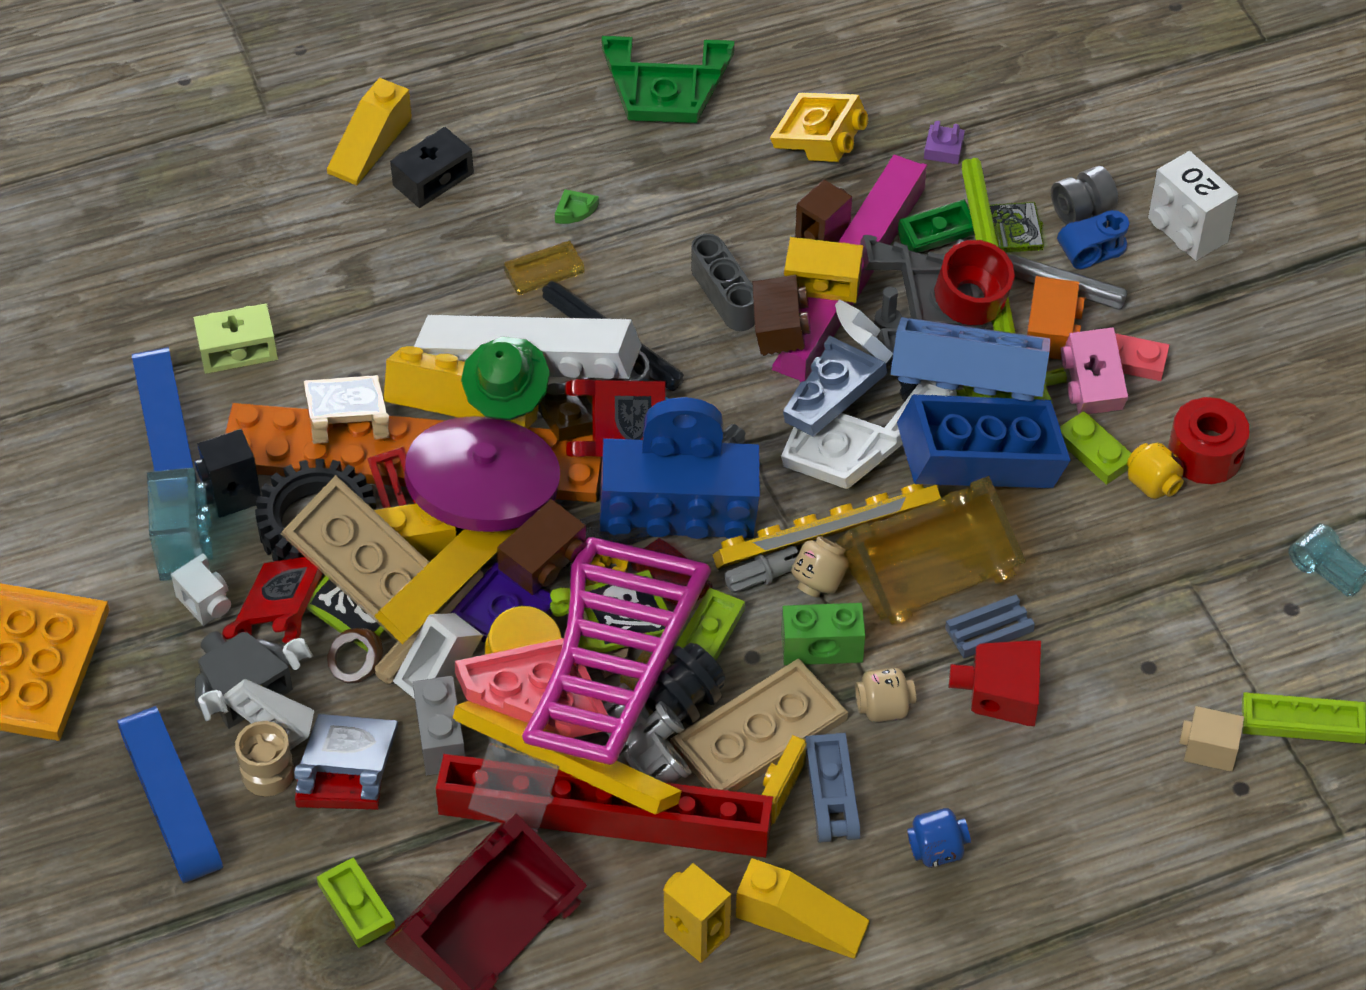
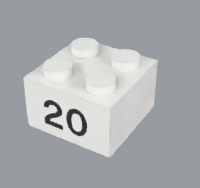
M1188 151L1157 169L1148 218L1157 229H1161L1169 236L1180 250L1185 251L1197 261L1228 242L1238 193L1191 151Z

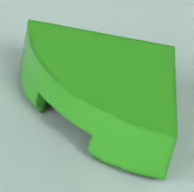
M565 189L555 212V223L570 224L586 219L597 209L599 196Z

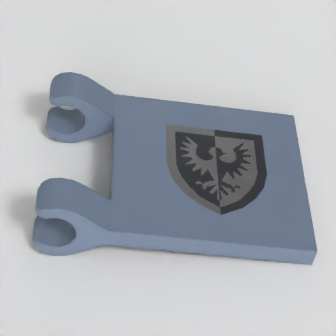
M318 714L301 763L296 766L294 771L295 779H298L295 788L296 793L312 794L317 772L360 775V784L363 785L361 799L377 800L382 775L398 729V721Z

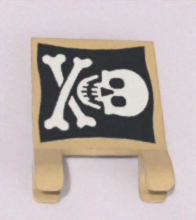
M378 375L304 381L313 444L329 443L328 424L372 421L374 439L390 438L388 430L389 415L386 413Z

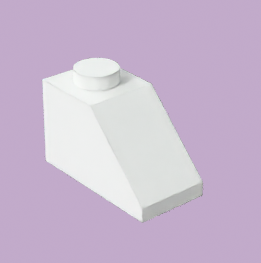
M455 613L428 615L393 682L414 698L412 681L452 675L454 679L456 677L455 661L471 658L483 634Z

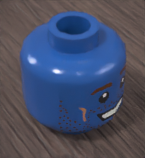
M949 808L917 815L913 819V827L907 829L915 861L922 860L923 864L928 868L961 860L965 852L964 844L971 843L965 818L957 820L954 812Z

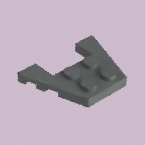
M863 235L860 245H863L865 270L902 271L911 319L981 329L986 328V323L983 325H966L956 322L944 314L937 304L934 288L944 260L943 255L932 252L923 255L909 251L907 245L894 242L893 246L877 242V237ZM967 283L957 288L965 295L980 298L977 285ZM882 328L878 339L894 353L897 328ZM893 355L886 364H891L893 360Z

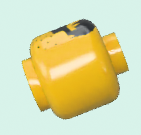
M1144 443L1137 447L1128 458V479L1149 498L1158 499L1164 495L1171 497L1182 487L1184 482L1182 479L1184 463L1162 443Z

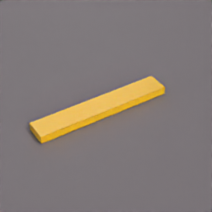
M518 528L494 532L464 529L382 607L374 617L403 645L424 624L428 615L434 614L497 552V547Z
M471 701L455 705L453 714L455 721L656 815L679 804L681 790L619 761L608 765L528 745L522 739V734L528 725L527 722Z

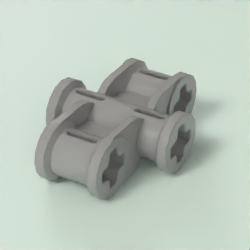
M624 683L618 686L619 688L632 690ZM662 701L656 704V710L651 715L644 706L617 761L666 783H675L681 777L687 778L691 775L688 765L667 740L674 732L681 733L684 730L681 721ZM611 702L603 704L608 715L620 718L625 708L623 705Z

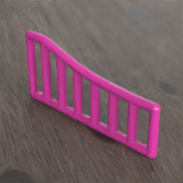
M589 537L585 541L586 547L576 556L571 565L568 623L562 649L542 698L522 734V739L528 745L611 765L617 761L711 573V569L706 563ZM595 554L689 575L691 578L687 586H682L592 565L591 562ZM587 579L679 602L672 612L585 591V583ZM584 607L665 626V629L659 638L584 620ZM582 635L652 652L648 663L645 664L578 648ZM573 663L639 680L632 691L570 676L569 674ZM562 691L623 705L625 708L620 718L557 702ZM549 719H554L611 733V736L606 746L543 730Z

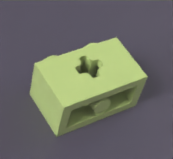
M267 303L193 317L205 374L278 360Z

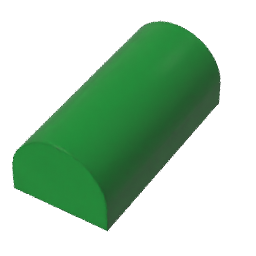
M965 199L900 219L898 224L901 244L907 245L909 251L916 253L950 244L959 239L975 236L970 209Z

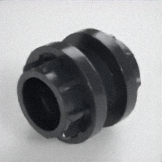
M689 643L684 648L677 645L673 647L668 657L670 665L664 671H661L646 704L654 712L656 704L662 701L676 714L681 723L686 722L688 725H693L700 718L696 706L702 700L710 705H715L722 698L720 689L724 686L726 676L719 664L705 649L698 644Z

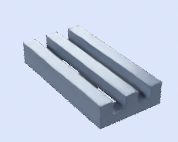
M1016 594L946 621L945 629L963 659L974 655L976 646L980 643L1008 642L1034 632L1035 623L1032 618H1027V611L1024 606L1020 607V599ZM1016 620L1018 621V623L996 631V629L1000 626H1003ZM979 634L985 635L967 643L964 642V640Z

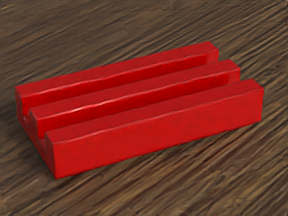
M404 446L367 458L383 509L391 507L378 464L385 462L398 505H407L392 459L399 458L405 474L407 454Z

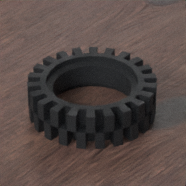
M316 459V468H309L307 460L299 461L300 471L295 472L290 464L284 467L285 478L276 472L270 477L272 486L265 483L261 488L262 496L257 497V509H255L260 541L263 543L267 555L272 554L273 561L305 557L280 534L285 529L282 525L283 515L287 508L297 499L319 493L335 475L373 510H377L371 484H367L366 477L362 473L356 476L355 468L347 465L342 471L341 462L332 460L330 468H326L324 459Z

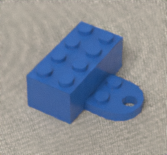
M688 397L670 398L656 403L648 409L644 418L643 440L603 438L599 533H610L616 536L649 534L653 537L676 535L688 536L694 539L704 537H726L730 539L743 535V538H754L760 498L759 444L722 443V414L713 404L701 399Z

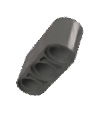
M707 233L697 236L692 241L691 271L693 276L730 329L735 331L749 330L755 325L752 283L721 238Z

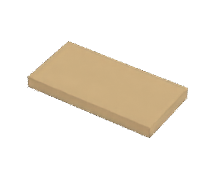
M335 475L280 534L375 620L392 638L398 641L374 616L429 561Z
M798 658L670 739V743L706 788L736 792L766 773L771 763L778 764L792 735L804 740L805 736L824 735L847 721L848 711Z

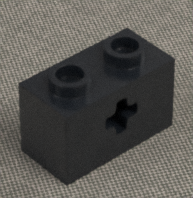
M443 127L434 134L428 135L421 142L407 151L401 152L390 161L393 186L418 208H421L474 174L472 149L446 127Z
M242 429L197 443L200 459L195 460L194 463L202 482L199 486L206 506L213 504L219 518L256 506L257 497L261 496L254 455Z

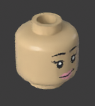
M819 536L816 541H806L791 569L792 575L800 581L797 588L816 598L819 597L821 592L826 594L835 593L849 567V560L844 556L846 550L840 545Z
M896 667L868 670L863 674L861 682L855 683L859 714H865L874 723L904 719L908 714L909 704L916 703L913 679L906 680L902 670Z

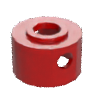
M966 240L954 245L944 256L934 288L937 304L944 314L962 324L983 325L995 320L1005 307L1014 281L1013 263L1006 252L995 244L983 240ZM967 283L977 285L983 291L984 298L965 295L957 288Z
M1202 397L1190 400L1181 406L1174 417L1168 449L1183 461L1184 472L1182 476L1196 483L1211 485L1226 482L1235 476L1243 464L1249 439V423L1245 414L1239 408L1220 398ZM1200 430H1210L1221 435L1209 436Z

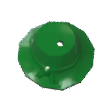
M502 336L481 344L465 360L461 382L469 404L485 417L513 420L532 413L547 392L550 370L543 352L527 339Z

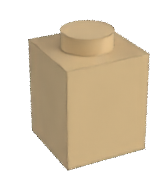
M1195 706L1192 722L1184 720L1179 744L1187 745L1184 761L1232 772L1239 749L1244 716Z

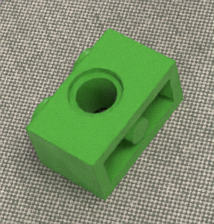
M862 603L782 606L781 637L784 665H788L798 658L804 665L863 663L865 627Z

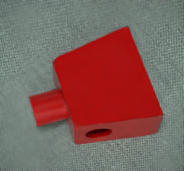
M1041 641L978 644L975 650L973 666L950 664L948 688L972 690L971 711L975 714L1035 727L1039 706Z

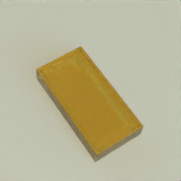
M569 240L504 262V271L517 295H521L542 288L552 280L560 282L583 274L584 264Z

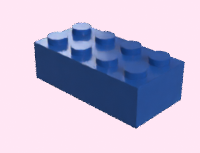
M913 394L897 421L914 484L1053 488L1071 461L1051 400L1034 399L1026 401L1014 398Z

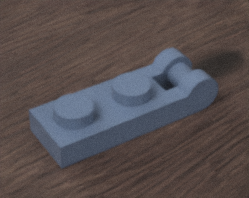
M846 733L805 736V743H807L806 759L818 843L831 842V837L846 836L847 840L860 839V824ZM843 812L844 820L830 821L829 813Z

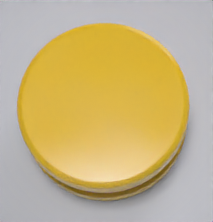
M530 606L512 607L502 612L491 625L485 641V655L562 639L556 622L544 611Z

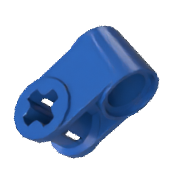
M1105 211L1100 215L1067 224L1058 233L1057 241L1073 267L1085 269L1093 264L1117 258L1125 253L1127 240L1124 235L1129 229V220L1124 213L1119 211Z

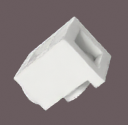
M204 553L171 573L176 597L203 626L215 618L222 617L229 611L231 601L226 597V592L229 590L228 586L218 572L211 573L208 558Z

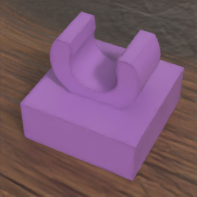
M935 121L934 125H930L924 159L958 164L965 130L960 129L958 124H954L953 128L940 126V121Z

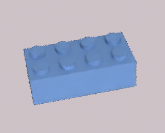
M901 317L896 332L890 375L899 376L898 380L900 382L909 384H920L921 379L936 381V386L943 389L956 390L959 388V385L974 387V392L979 394L996 395L998 390L1012 392L1011 397L1015 399L1032 401L1035 396L1043 397L1050 351V338Z

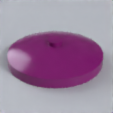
M480 416L446 420L423 431L412 442L406 455L405 483L412 499L432 517L458 528L483 532L518 528L549 500L555 501L558 493L560 466L555 453L537 434L510 421Z

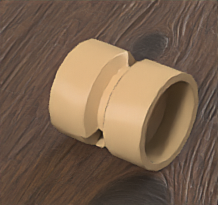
M258 721L245 726L235 741L236 755L240 766L242 782L245 787L253 794L264 797L274 796L285 791L294 778V764L288 735L284 728L270 721Z

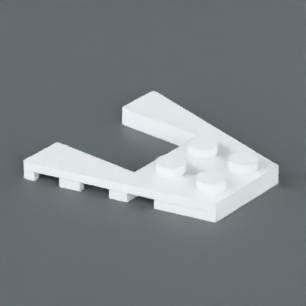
M922 379L921 383L917 385L885 428L844 413H840L814 437L793 427L781 455L783 467L849 489L903 445L897 421L913 394L957 396L956 390L937 387L936 381Z

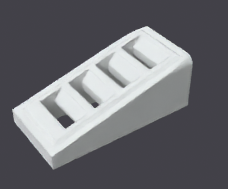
M243 679L223 696L225 704L251 724L258 721H270L284 728L288 735L290 750L307 739L310 734L314 710L252 681Z

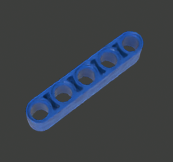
M169 347L132 354V360L160 500L163 502L197 495L199 492Z
M154 706L117 720L123 741L182 883H187L223 869L216 844L158 708Z

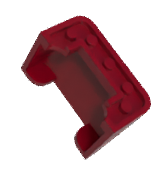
M515 813L488 834L384 943L397 956L443 990H498L494 985L499 979V974L549 921L558 915L566 919L582 903L577 896L587 887V884Z

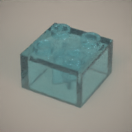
M194 467L147 472L150 541L160 581L172 580L171 573L204 553L208 560H213L211 536L208 537V529H212L210 507L206 506L205 483L197 482Z

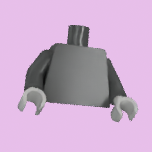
M211 632L201 642V648L206 654L198 660L200 674L195 678V705L202 711L205 721L211 720V715L219 712L225 725L230 729L245 718L225 704L223 696L226 692L243 679H247L280 695H285L293 690L288 666H291L293 670H297L301 666L299 661L303 658H311L313 654L303 638L293 639L286 645H280L264 639L256 640L249 633L241 632L228 641L220 632Z

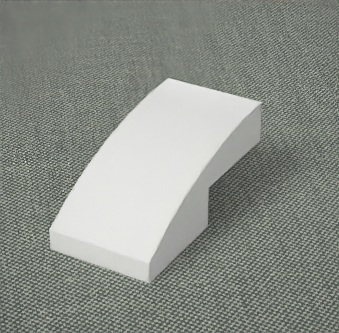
M839 299L835 307L843 328L871 356L887 363L893 353L876 338L881 330L860 310Z

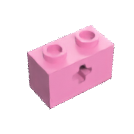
M1114 327L1070 333L1065 347L1061 348L1063 368L1070 370L1072 380L1068 382L1070 403L1077 405L1078 414L1082 411H1085L1087 414L1123 410L1128 399V393Z

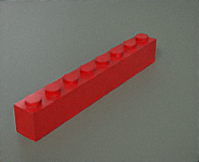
M443 754L436 784L439 815L503 823L517 813L530 827L763 858L767 857L773 808V796L666 783L681 790L679 804L655 815L557 768Z

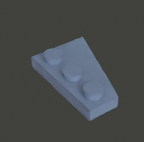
M829 335L824 343L825 350L821 357H816L811 364L812 371L807 380L799 384L783 410L785 423L814 437L887 374L886 362Z

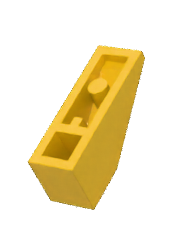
M380 77L360 100L327 167V174L356 186L361 182L412 119L409 89Z
M751 858L736 892V918L853 959L856 958L869 925V919L793 872Z

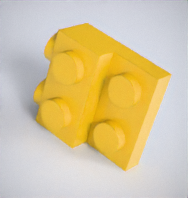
M798 93L770 139L774 148L804 150L810 161L839 162L844 153L852 151L854 136L858 130L866 129L868 114L863 107L859 95Z

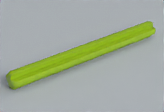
M978 158L965 159L962 161L961 169L975 239L995 244L998 247L981 161ZM1009 298L1006 300L1003 311L995 320H992L995 331L1016 333Z

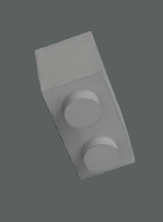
M453 675L412 681L426 776L439 774L443 754L465 756L461 724L453 719L455 705H457Z

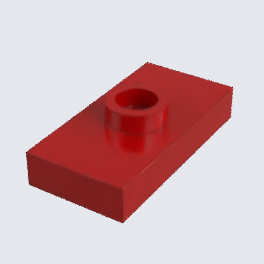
M317 772L312 794L296 793L295 804L298 808L379 810L380 791L377 800L361 799L363 785L360 784V775Z

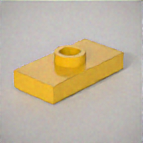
M794 735L789 740L778 764H770L763 780L765 789L762 795L773 796L772 824L775 823L805 765L806 740Z

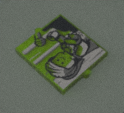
M1035 202L990 205L997 244L1004 252L1044 250L1041 233L1043 222L1039 221Z

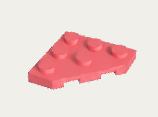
M564 638L455 661V674L466 700L529 723L551 678ZM573 663L570 676L591 680L585 666ZM562 691L557 702L608 715L602 701L599 699ZM549 719L544 728L570 738L603 732L554 719Z

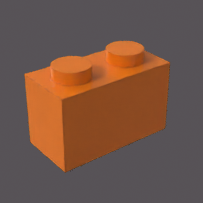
M1036 276L1027 335L1050 338L1049 358L1061 360V348L1065 347L1069 334L1080 332L1081 325L1074 324V319H1082L1085 298L1078 297L1079 282Z

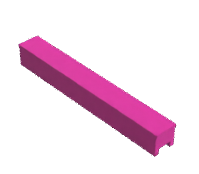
M894 154L838 243L860 245L863 235H872L877 237V242L890 245L898 233L899 220L908 217L925 189L927 165ZM863 257L857 298L874 270H865ZM808 297L809 308L802 309V312H808L811 334L804 335L805 348L803 350L797 349L795 352L789 350L788 353L782 351L772 365L773 371L797 379L800 383L807 380L812 371L811 364L816 357H821L825 350V341L829 335L834 337L841 326L835 304L838 302L837 300ZM846 302L851 306L854 305V302Z

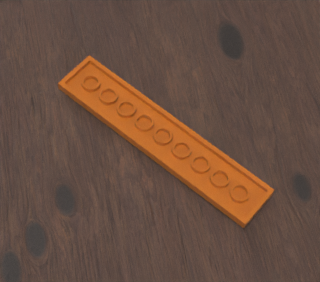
M233 403L225 434L242 429L254 455L257 474L273 476L277 472L280 476L285 477L284 467L290 464L295 472L300 471L299 461L307 460L309 468H316V459H324L325 467L330 468L332 460L341 462L342 471L347 465L355 468L356 476L362 473L366 477L368 484H375L367 458L403 446L407 454L412 442L423 431L446 420L389 416L388 430L390 438L374 439L372 421L328 424L329 443L313 444L308 409ZM529 427V430L541 437L551 447L558 459L560 480L556 499L596 503L602 457L566 456L567 442L593 441V434L558 441L551 429ZM392 459L400 486L406 487L405 474L400 459ZM385 462L378 464L384 485H392Z

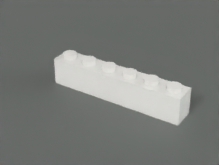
M428 315L414 347L421 348L423 353L432 355L452 354L457 356L458 360L465 361L481 344L499 337L527 339L543 352L551 377L629 379L642 346L631 319Z

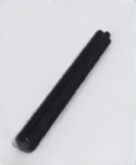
M550 281L542 289L543 299L570 318L608 319L557 281ZM641 343L640 351L649 360V376L656 381H665V387L670 391H675L684 381L683 372Z

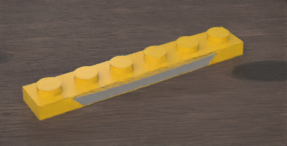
M912 484L901 488L902 495L890 499L887 492L865 499L866 506L853 509L851 503L841 505L829 510L831 516L817 520L815 514L804 516L793 521L795 527L782 531L779 525L770 526L757 531L759 538L744 541L743 535L721 542L722 549L712 554L716 568L720 569L750 560L760 554L766 555L780 551L792 545L797 546L809 540H816L818 536L827 537L933 505L941 500L937 485L924 488L923 484Z

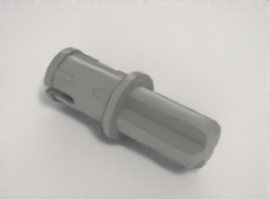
M792 545L765 557L760 554L755 556V561L726 571L724 576L727 587L731 592L736 593L762 582L766 585L772 583V578L791 572L797 558H793V555L797 554L798 550Z

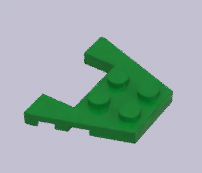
M602 36V51L628 120L697 123L734 55L735 41L704 40L702 65L631 62L633 37Z

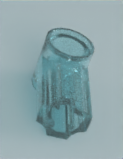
M1316 524L1289 547L1290 559L1298 569L1309 574L1316 571L1347 597L1356 595L1366 583V566L1341 547L1338 535L1326 524Z

